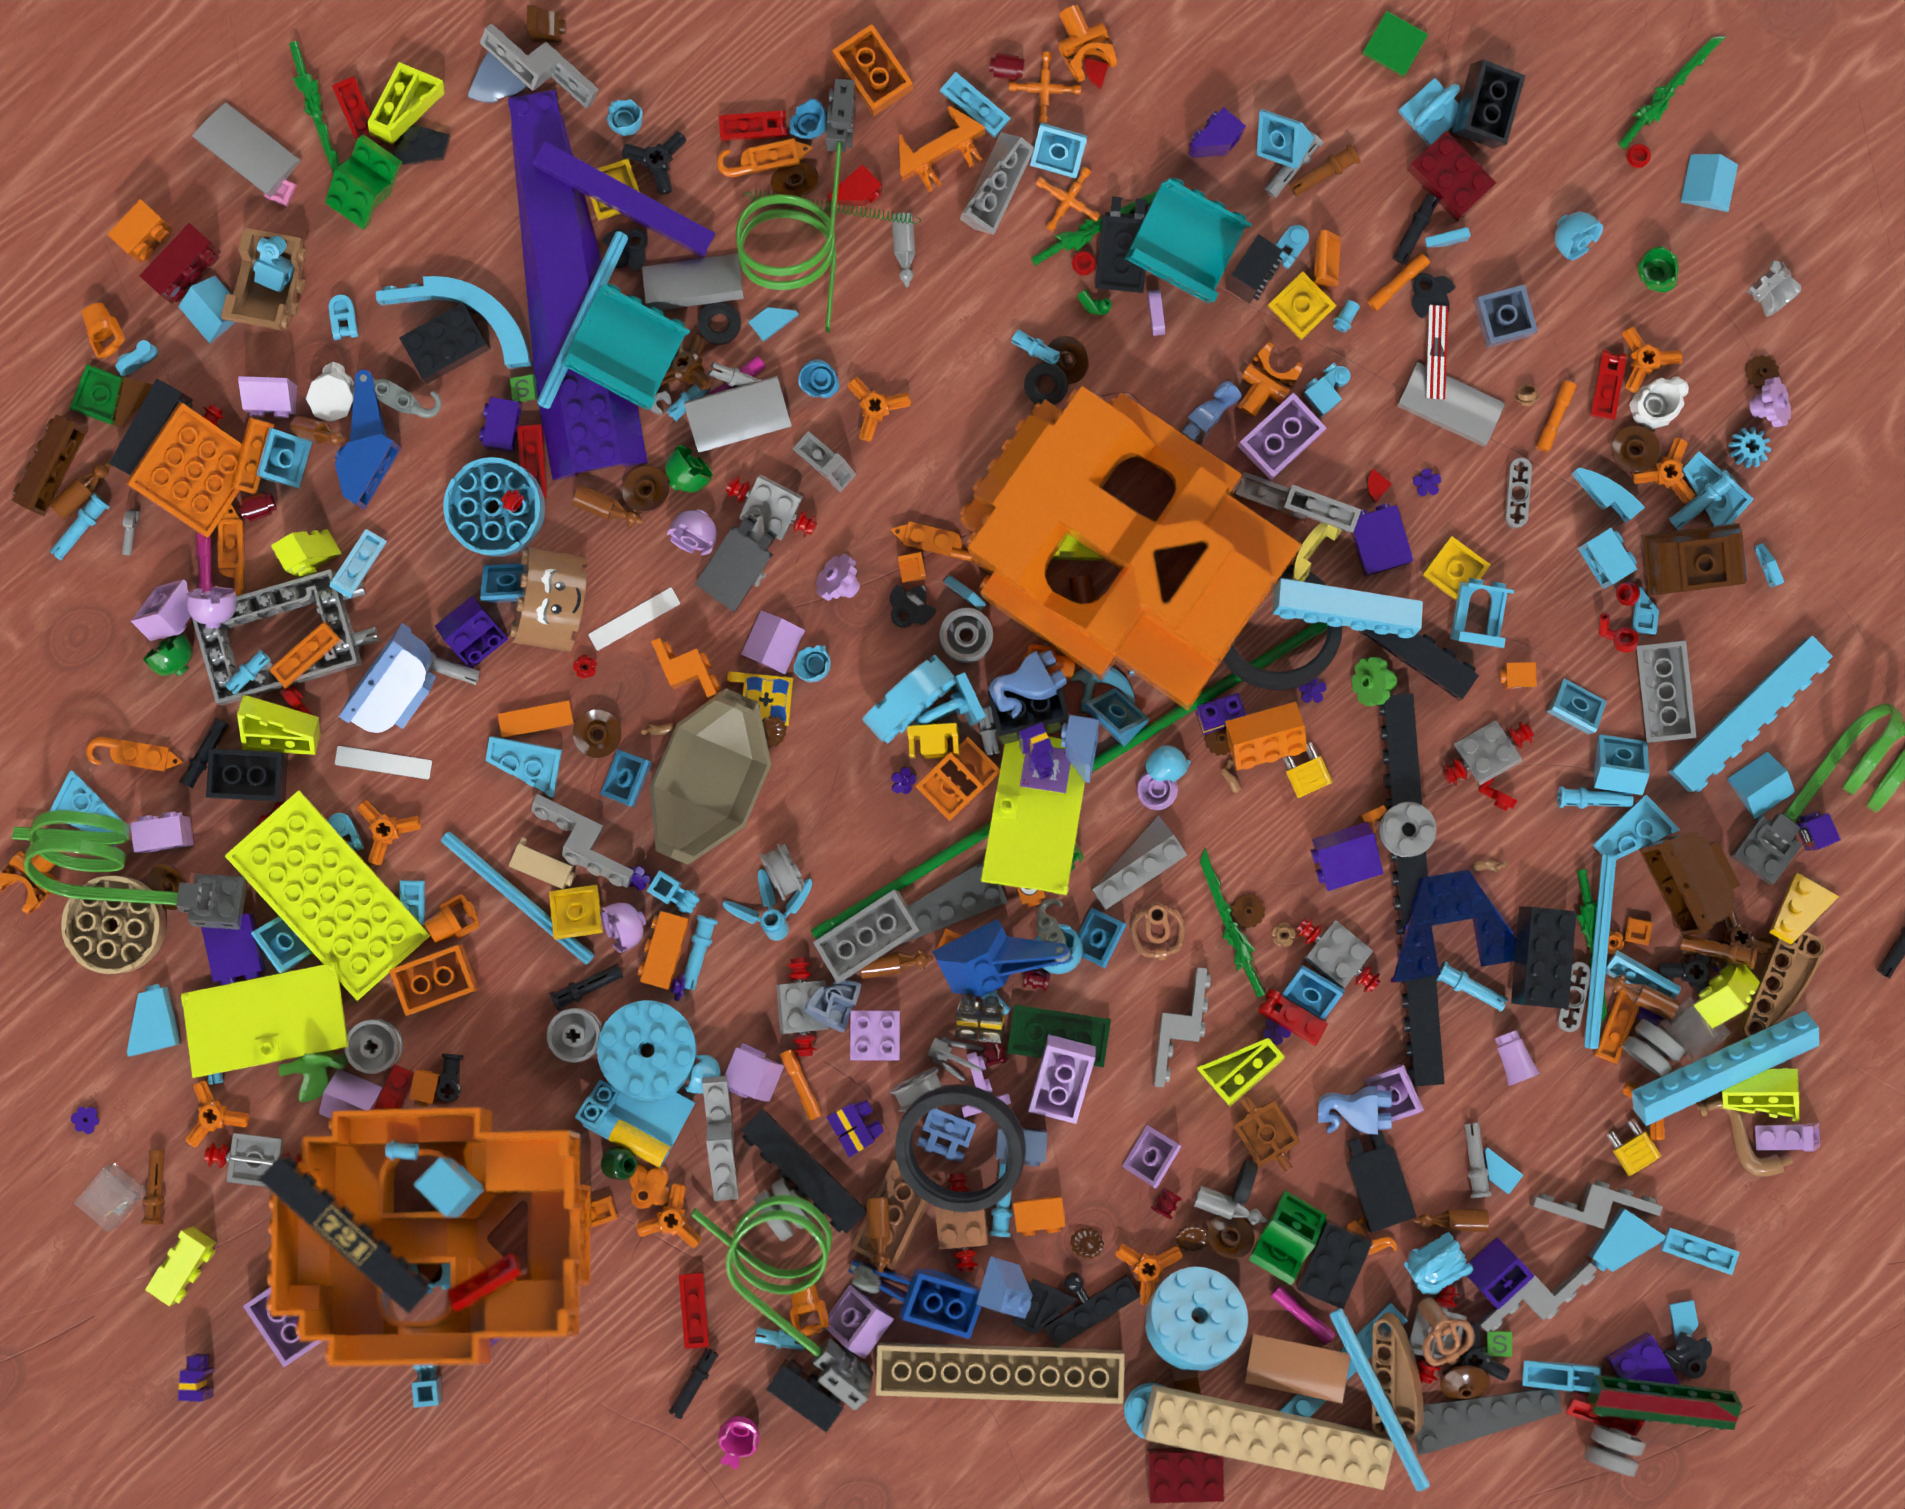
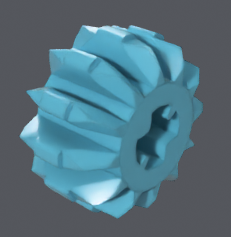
M1751 427L1749 431L1742 428L1740 429V435L1735 433L1732 436L1735 442L1729 443V447L1735 449V451L1730 453V457L1737 455L1738 459L1735 462L1737 465L1744 461L1745 468H1750L1751 464L1756 468L1760 466V461H1767L1768 457L1765 453L1771 452V448L1765 446V444L1770 442V439L1766 438L1763 440L1761 438L1764 435L1763 430L1756 434L1755 427ZM1749 443L1750 447L1754 448L1752 452H1750V449L1746 447V445Z

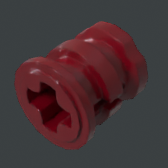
M1042 968L1025 971L1023 987L1031 985L1033 989L1040 987L1042 991H1046L1051 973L1042 971Z
M1002 1038L981 1043V1047L985 1049L983 1055L987 1057L988 1061L985 1063V1066L1008 1061V1058L1003 1055V1052H1005L1004 1047L1001 1048Z
M1163 1187L1162 1196H1158L1156 1200L1158 1203L1156 1206H1151V1208L1172 1220L1171 1213L1177 1209L1176 1204L1178 1201L1181 1202L1182 1198Z

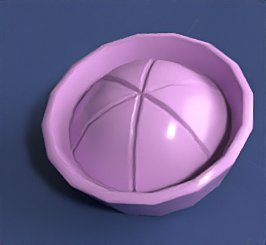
M1146 771L1137 781L1136 792L1138 799L1142 805L1149 809H1166L1173 804L1177 797V781H1156Z

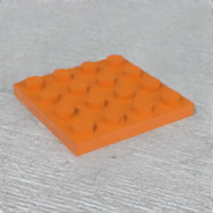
M179 402L125 484L201 535L209 538L240 491L231 488L242 444L191 408Z

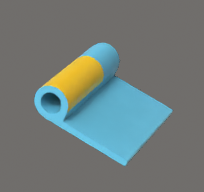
M678 1092L655 1101L636 1100L621 1093L596 1131L583 1124V1127L622 1148L632 1151L636 1156L660 1168L696 1102Z

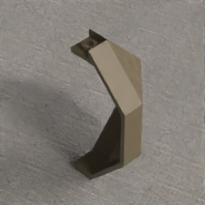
M725 688L676 724L650 785L657 852L689 865L746 826L772 765L757 701Z

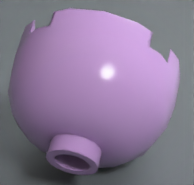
M699 509L688 510L679 513L674 518L667 531V536L670 534L672 536L670 541L687 552L694 553V549L702 551L700 555H707L711 553L715 545L717 529L705 511Z
M211 587V591L203 592L202 588L186 593L188 612L195 621L206 624V628H218L221 626V623L228 621L233 616L236 610V593L233 589L226 587Z
M618 902L602 908L605 911L601 913L606 934L608 938L613 937L616 941L615 944H612L614 949L622 953L635 947L641 941L644 933L643 926L646 925L643 913L641 911L637 912L628 903Z

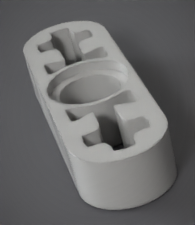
M1525 458L1515 459L1508 467L1504 519L1505 523L1513 529L1521 528L1528 521L1532 465ZM1519 463H1522V467L1526 468V471L1521 474V480H1526V483L1512 482V479H1518V471L1514 470V467H1517ZM1514 487L1523 488L1525 491L1523 499L1516 500L1513 498L1512 489ZM1511 503L1515 505L1524 504V507L1520 506L1518 508V515L1522 516L1523 519L1519 520L1517 524L1514 523V519L1510 518V515H1513L1516 506H1510Z
M1582 962L1572 963V983L1576 982V975L1573 974V970H1577L1580 966L1581 971L1585 972L1584 977H1579L1578 984H1583L1582 988L1570 986V991L1576 990L1580 994L1578 1003H1569L1570 1008H1578L1577 1012L1572 1011L1571 1019L1575 1020V1023L1570 1024L1569 1028H1566L1563 1017H1568L1569 1010L1562 1008L1558 1010L1557 1025L1565 1032H1574L1581 1024L1591 975L1588 965Z

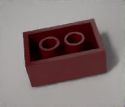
M1447 131L1416 158L1408 168V171L1431 195L1440 200L1439 204L1457 222L1496 185V182Z
M188 223L139 276L160 296L173 304L185 296V290L191 284H196L201 279L202 272L208 266L211 267L218 261V255L221 251L192 224Z
M1187 1448L1147 1449L1148 1498L1150 1503L1224 1502L1223 1456Z

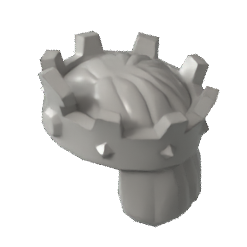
M1771 261L1769 267L1771 271L1761 276L1756 285H1752L1747 293L1753 296L1754 300L1761 303L1764 315L1767 317L1779 311L1801 291V284L1791 277L1790 269L1786 268L1784 262Z

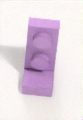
M976 1051L966 1054L969 1062L979 1066L981 1070L986 1069L982 1055L977 1056ZM970 1068L975 1086L993 1093L989 1079L984 1080L982 1071ZM1009 1093L997 1096L1005 1104H1011ZM967 1105L961 1107L964 1117L982 1112Z
M1819 1123L1755 1126L1756 1150L1815 1151L1820 1148Z

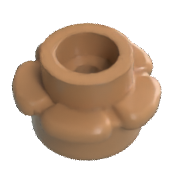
M1533 385L1520 386L1517 389L1518 395L1515 396L1516 401L1520 402L1523 406H1531L1540 398L1537 388Z
M1280 923L1279 926H1275L1272 930L1273 941L1278 946H1290L1293 943V938L1296 937L1295 929L1291 928L1288 923ZM1283 932L1286 933L1285 937H1282L1281 935Z

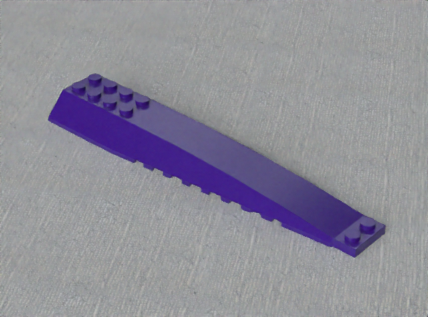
M555 90L508 98L512 120V144L534 375L536 377L538 398L602 262L584 194L532 166V161L536 158L544 141L573 156ZM568 368L551 407L546 409L539 406L552 480L577 476L576 473L623 465L624 467L648 463L638 405Z

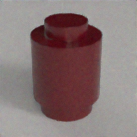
M996 53V58L991 57L989 72H994L993 77L1011 80L1022 78L1025 59L1019 58L1018 55Z
M262 492L242 499V505L239 506L242 518L248 519L249 522L273 514L272 512L277 511V505L271 492L266 494Z

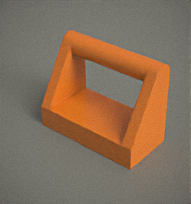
M1320 230L1316 236L1313 282L1317 286L1337 287L1341 237L1328 230Z

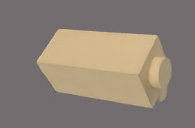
M521 838L509 867L561 889H566L567 885H572L576 873L573 872V864H567L525 846L527 839Z

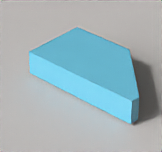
M1465 227L1426 237L1425 243L1427 248L1444 247L1467 241L1471 235L1469 228Z
M767 307L751 319L749 324L761 340L765 342L799 316V314L793 310Z
M1762 543L1754 546L1769 587L1772 588L1785 583L1776 560Z
M948 575L943 581L979 611L986 606L985 602L974 591L951 575Z
M1639 587L1640 597L1634 604L1631 629L1637 633L1656 635L1659 609L1652 603L1643 588Z
M400 880L399 900L414 915L418 922L425 926V881Z
M1486 1147L1484 1154L1489 1171L1488 1179L1504 1192L1510 1194L1523 1177V1174Z
M1694 1300L1668 1304L1675 1343H1677L1680 1332L1692 1335L1699 1325Z

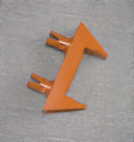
M949 106L947 111L957 129H953L918 149L917 152H912L913 150L910 149L902 134H900L901 181L903 182L915 174H919L927 191L931 192L932 186L929 179L937 188L942 185L931 166L957 150L962 152L970 168L974 167L971 155L980 164L983 158H981L973 142L985 135L986 128Z

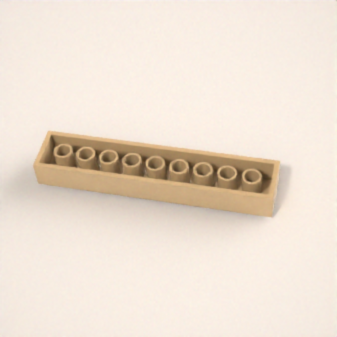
M878 1342L876 1395L1123 1404L1125 1354L1123 1350Z
M1152 1385L1141 1431L1144 1438L1149 1441L1382 1490L1385 1487L1394 1450L1391 1438L1379 1436L1374 1431L1158 1385Z

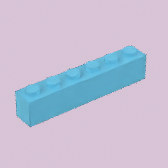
M1281 578L1274 587L1272 614L1280 615L1283 619L1299 618L1304 619L1307 623L1324 622L1332 627L1343 625L1357 631L1367 629L1374 630L1377 634L1392 633L1398 634L1401 638H1411L1421 629L1423 601Z

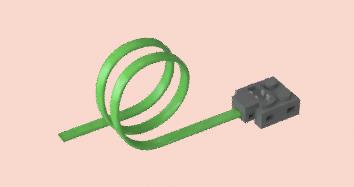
M835 79V86L830 88L829 103L831 104L828 105L826 147L827 151H837L830 219L820 207L809 200L793 195L777 194L759 198L749 204L740 215L736 227V242L740 266L751 281L762 287L774 290L800 288L818 279L831 264L825 325L826 333H830L836 271L834 228L841 152H846L847 147L852 148L856 113L855 80ZM776 203H787L804 207L818 215L826 224L825 226L818 219L804 212L791 209H775L756 215L748 221L742 230L746 219L751 213L763 206ZM774 218H793L804 221L816 227L827 238L822 249L811 259L788 267H771L760 264L750 258L743 249L748 233L759 223ZM828 253L818 269L805 277L791 281L764 279L754 274L747 267L748 265L752 269L767 275H794L812 268Z
M1884 703L1872 707L1858 717L1842 734L1785 814H1776L1771 821L1764 816L1758 817L1730 854V857L1768 885L1775 884L1802 846L1793 839L1801 828L1795 824V821L1851 744L1874 721L1887 714H1891L1890 721L1882 736L1866 751L1842 785L1843 790L1853 795L1872 773L1891 745L1905 735V722H1903L1901 711L1891 704ZM1905 749L1866 803V807L1874 813H1877L1885 805L1905 779Z
M55 810L38 815L32 821L31 827L14 826L12 839L29 840L31 844L25 855L24 869L26 874L35 884L51 893L76 899L176 905L181 913H189L188 921L192 927L241 929L247 882L244 877L195 874L194 883H180L178 892L88 887L66 884L51 879L36 869L31 862V858L39 854L55 865L72 870L87 872L121 870L125 866L126 854L122 850L110 845L127 842L131 827L120 819L91 812ZM54 823H70L95 826L115 832L46 829L40 827ZM57 851L84 853L107 859L78 858Z
M791 1195L772 1196L761 1200L747 1210L739 1220L733 1237H730L698 1209L694 1208L691 1216L729 1246L726 1270L728 1278L736 1291L815 1355L813 1364L822 1370L818 1381L856 1411L869 1397L874 1374L870 1366L865 1362H861L852 1351L838 1342L835 1343L830 1338L822 1346L818 1347L748 1290L739 1281L732 1266L733 1260L738 1272L749 1283L769 1293L793 1294L809 1288L823 1274L832 1243L831 1228L825 1216L814 1205L802 1198ZM776 1204L794 1205L810 1213L820 1223L825 1232L826 1240L821 1231L810 1220L792 1211H768L753 1217L748 1222L746 1221L765 1207ZM784 1219L795 1222L807 1229L818 1241L822 1255L815 1262L803 1268L794 1270L778 1269L757 1259L741 1246L738 1240L749 1229L761 1222ZM739 1255L757 1270L776 1278L794 1279L806 1276L816 1269L818 1270L803 1282L793 1285H776L766 1282L751 1273L744 1266Z

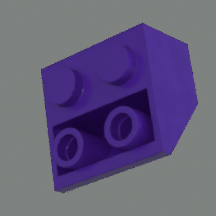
M1224 107L1220 112L1215 110L1207 119L1205 129L1203 131L1199 129L1191 138L1189 156L1198 158L1227 155L1242 138L1246 126Z
M473 596L435 625L444 641L469 668L475 667L508 640V637Z
M1498 1237L1492 1240L1467 1263L1472 1264L1473 1271L1467 1277L1498 1310L1535 1277Z

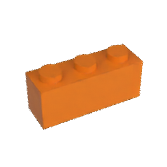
M660 911L659 915L655 914L651 926L652 929H655L653 938H648L644 952L648 953L646 962L641 961L638 970V976H641L640 982L667 990L671 988L689 926V918L665 911Z

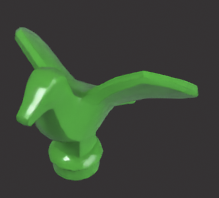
M345 1049L340 1055L332 1051L304 1054V1056L299 1057L294 1062L280 1064L278 1074L281 1077L293 1073H301L304 1079L298 1098L301 1103L321 1097L327 1088L329 1079L326 1068L330 1066L339 1070L344 1069L348 1059Z

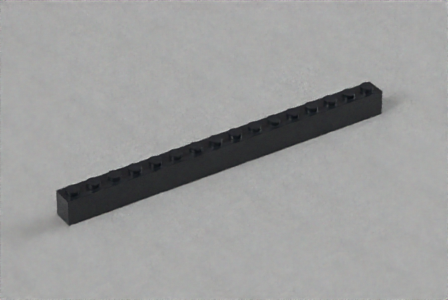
M1413 693L1390 695L1383 705H1378V714L1383 716V726H1380V739L1385 740V750H1382L1381 753L1382 763L1387 765V774H1384L1383 781L1384 788L1389 790V798L1385 799L1386 811L1395 805L1405 802L1422 805ZM1404 823L1402 833L1410 837L1414 831L1413 827L1409 823ZM1389 851L1390 861H1394L1395 871L1391 872L1392 886H1396L1397 896H1393L1394 910H1398L1399 920H1395L1396 935H1400L1401 944L1397 945L1398 959H1402L1403 969H1399L1400 983H1404L1405 993H1401L1402 1008H1406L1407 1018H1403L1404 1032H1408L1409 1041L1405 1042L1406 1057H1410V1067H1407V1074L1410 1081H1412V1085L1415 1087L1443 1085L1445 1082L1426 851L1412 857H1400Z

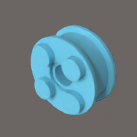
M1144 1383L1135 1387L1127 1396L1124 1404V1415L1128 1425L1136 1435L1143 1439L1145 1438L1141 1431L1152 1385L1163 1386L1158 1383Z

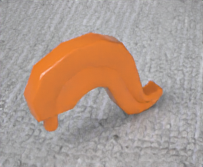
M1361 1218L1358 1222L1353 1220L1347 1224V1228L1365 1235L1364 1229L1361 1226L1365 1219ZM1389 1236L1372 1240L1373 1244L1368 1255L1379 1252L1388 1246H1391L1393 1251L1396 1252L1397 1244Z

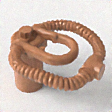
M1151 901L1147 904L1146 908H1143L1142 911L1140 910L1134 915L1135 917H1133L1131 922L1132 925H1130V935H1132V941L1140 955L1147 958H1154L1155 956L1157 961L1166 960V957L1173 955V953L1176 954V952L1178 953L1181 950L1182 945H1184L1183 942H1185V921H1183L1184 919L1179 911L1171 907L1168 908L1167 905H1163L1159 901ZM1167 913L1172 914L1178 922L1179 937L1176 945L1172 948H1159L1152 951L1144 949L1137 935L1138 921L1145 916L1147 938L1153 943L1160 944L1165 942L1170 935ZM1151 923L1155 925L1162 924L1165 927V934L1162 938H1154L1151 935Z
M1425 1298L1419 1303L1418 1311L1432 1329L1424 1339L1423 1354L1428 1363L1433 1366H1439L1444 1363L1456 1364L1459 1356L1463 1352L1468 1351L1473 1344V1328L1464 1319H1449L1433 1298ZM1456 1326L1464 1327L1467 1332V1340L1462 1346H1460L1461 1339L1456 1331ZM1452 1332L1455 1343L1451 1348L1444 1349L1443 1346L1445 1344L1441 1336ZM1435 1337L1437 1348L1440 1353L1444 1354L1443 1357L1434 1358L1430 1352V1344Z

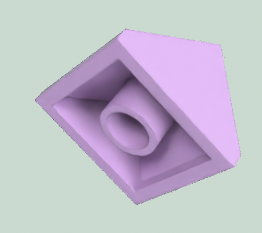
M760 611L741 655L786 674L805 630L780 617Z
M1397 1064L1365 1079L1368 1086H1378V1090L1391 1091V1107H1378L1380 1113H1391V1122L1424 1111L1404 1065Z
M338 1069L323 1093L319 1114L331 1118L333 1111L373 1110L383 1087Z
M1146 1125L1122 1167L1152 1187L1157 1188L1182 1146L1151 1126Z

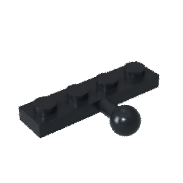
M1076 1272L1069 1273L1064 1280L1067 1290L1075 1292L1081 1303L1047 1323L1044 1328L1056 1348L1133 1302L1140 1295L1126 1274L1089 1297L1083 1288V1277Z

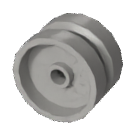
M573 1008L562 1011L552 1019L548 1026L547 1041L549 1048L556 1057L566 1062L576 1063L587 1060L597 1053L598 1039L603 1028L602 1023L594 1013L587 1009ZM574 1030L576 1033H580V1038L574 1039L572 1037Z
M371 1019L356 1024L347 1035L348 1047L345 1048L347 1059L356 1070L364 1073H380L393 1068V1065L400 1061L404 1051V1040L400 1030L393 1023L384 1019ZM372 1043H377L378 1049L374 1050L372 1048Z
M1641 1019L1635 1027L1636 1034L1644 1042L1636 1037L1628 1036L1621 1045L1631 1057L1660 1078L1672 1071L1671 1064L1663 1056L1673 1062H1679L1686 1053L1670 1035L1644 1019Z
M783 1178L771 1185L774 1196L791 1195L799 1197ZM763 1190L753 1199L755 1203H758L763 1199L772 1197V1195ZM776 1204L759 1210L761 1214L773 1210L792 1211L812 1222L807 1211L794 1205ZM773 1219L767 1221L782 1242L794 1235V1229L789 1220ZM792 1222L797 1228H799V1229H803V1228H804V1227H802L801 1225H799V1224H797V1223H795V1222Z
M1594 1424L1590 1437L1595 1442L1604 1446L1587 1445L1583 1458L1604 1468L1635 1477L1640 1464L1626 1454L1633 1456L1643 1455L1647 1443L1619 1429Z

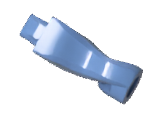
M1225 380L1214 391V397L1216 398L1203 403L1188 416L1184 429L1181 432L1183 435L1195 443L1197 441L1201 444L1220 420L1223 412L1242 397L1238 388L1230 381Z
M1051 650L1040 654L1036 651L1031 653L1023 660L1016 672L999 676L991 682L988 689L999 711L1013 710L1011 715L1015 718L1022 710L1021 702L1016 698L1005 697V691H1010L1030 699L1042 700L1056 695V690L1067 683L1061 669L1050 675L1046 670L1056 664Z
M1367 1086L1352 1095L1326 1093L1318 1097V1123H1332L1327 1127V1133H1331L1339 1128L1341 1125L1340 1115L1330 1112L1331 1109H1336L1352 1127L1360 1132L1378 1134V1130L1391 1129V1113H1378V1107H1391V1091L1378 1090V1086Z

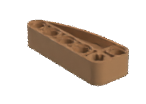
M1804 931L1790 945L1774 936L1773 949L1770 954H1767L1758 976L1760 984L1756 992L1751 995L1752 999L1748 1002V1007L1745 1009L1739 1025V1031L1743 1037L1751 1036L1748 1032L1750 1023L1755 1022L1757 1024L1758 1030L1756 1033L1780 1023L1794 1007L1809 985L1825 952V943L1821 938ZM1811 940L1816 944V950L1812 954L1807 950V944ZM1778 954L1783 955L1785 960L1781 967L1775 964V957ZM1770 976L1776 982L1772 990H1769L1766 986V980ZM1761 999L1765 1000L1767 1004L1766 1010L1762 1013L1757 1009V1003Z
M1385 1313L1373 1326L1372 1369L1385 1395L1390 1398V1405L1407 1439L1410 1440L1415 1438L1424 1424L1420 1376L1413 1349L1399 1318L1395 1314ZM1382 1323L1390 1325L1392 1331H1386ZM1382 1347H1387L1391 1351V1355L1385 1354ZM1382 1371H1387L1391 1379L1385 1378L1382 1375ZM1372 1402L1373 1430L1379 1436L1390 1438ZM1405 1421L1413 1423L1415 1429L1407 1427Z

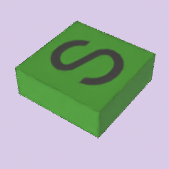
M535 375L510 378L512 401L520 403L538 399Z
M1486 1332V1353L1491 1356L1512 1357V1332Z

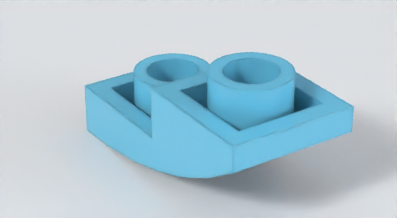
M599 1079L590 1096L586 1098L576 1114L575 1119L596 1131L621 1093L613 1086Z

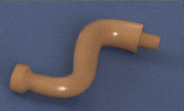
M1723 1098L1713 1099L1706 1103H1696L1701 1117L1707 1116L1709 1111L1715 1109H1723L1727 1112L1730 1118L1738 1159L1743 1168L1752 1175L1759 1177L1777 1175L1784 1172L1783 1167L1793 1163L1790 1154L1780 1158L1777 1154L1766 1158H1758L1751 1148L1741 1112L1723 1108Z

